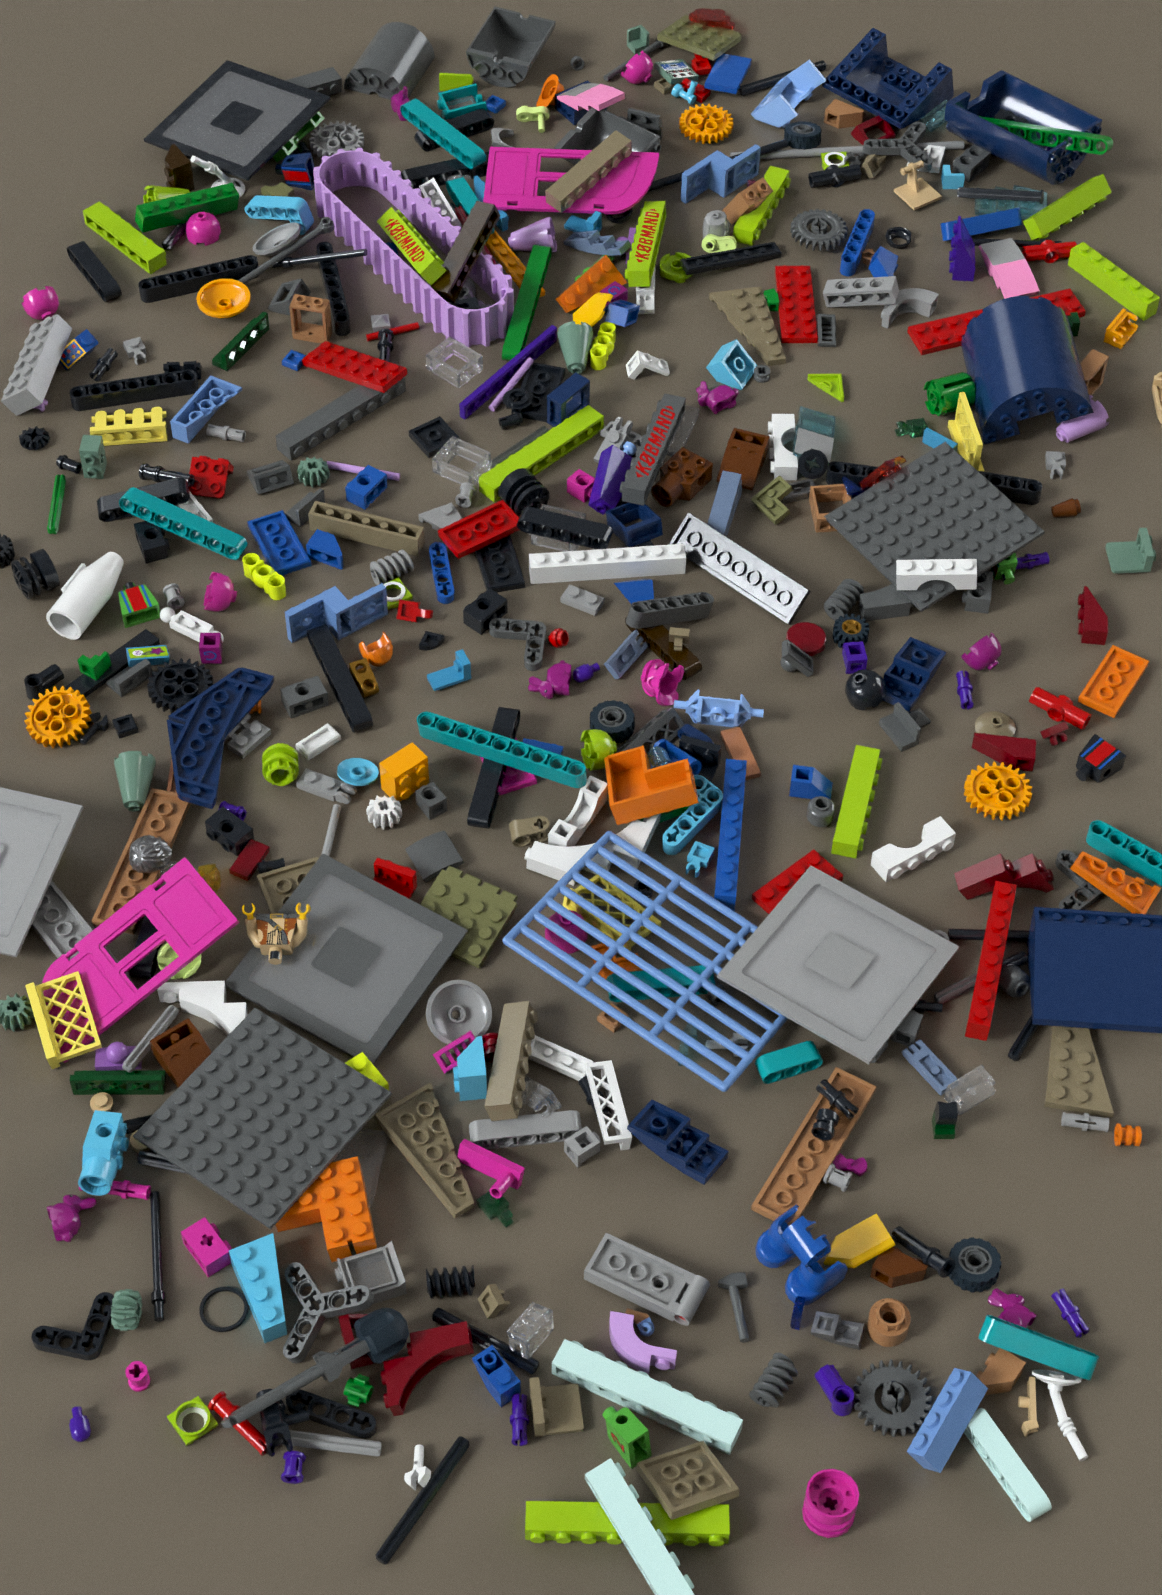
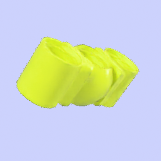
M602 323L598 336L592 341L590 366L594 370H603L606 367L608 356L614 350L616 326L613 323Z
M248 553L243 557L244 575L247 578L251 579L257 587L264 589V592L269 594V597L273 600H281L286 596L285 579L282 575L275 572L273 567L266 565L255 553Z

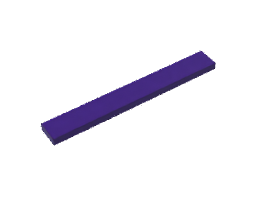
M551 325L459 403L460 417L464 420L467 419L501 390L528 357L532 358L533 361L536 360L557 342V327Z

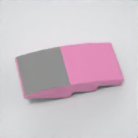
M587 83L558 95L557 99L577 111L581 109L589 111L592 107L600 111L625 99V93L604 84Z
M1012 238L979 245L989 276L994 278L997 289H1001L1004 299L1015 296H1032L1039 293L1040 290L1033 273Z

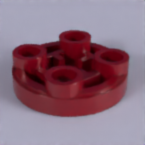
M800 622L791 626L787 631L786 639L809 656L816 655L825 649L826 634L820 626L814 623Z

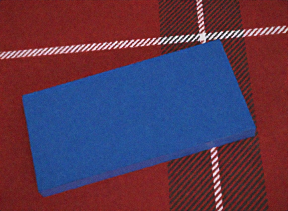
M722 54L717 58L705 81L704 88L737 94L752 59Z
M283 510L247 521L248 528L268 565L273 567L279 575H285L312 566L308 554Z

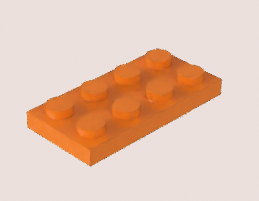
M1112 645L1080 694L1078 702L1115 718L1148 667L1149 661Z

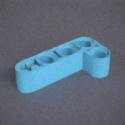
M257 195L252 198L244 209L245 213L254 219L289 220L290 223H298L301 228L300 235H304L314 223L308 203L301 197Z
M694 775L696 786L701 788L696 789L699 803L691 805L663 834L662 849L668 855L679 853L722 808V791L701 775ZM709 799H716L717 801L712 802ZM699 812L703 813L704 815L698 816L695 813ZM686 826V827H689L690 829L684 830V829H682V827Z

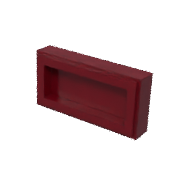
M250 839L230 867V874L249 881L257 870L258 863L264 860L269 853L270 847Z

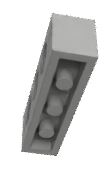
M896 276L827 280L823 297L826 308L895 304L899 287Z

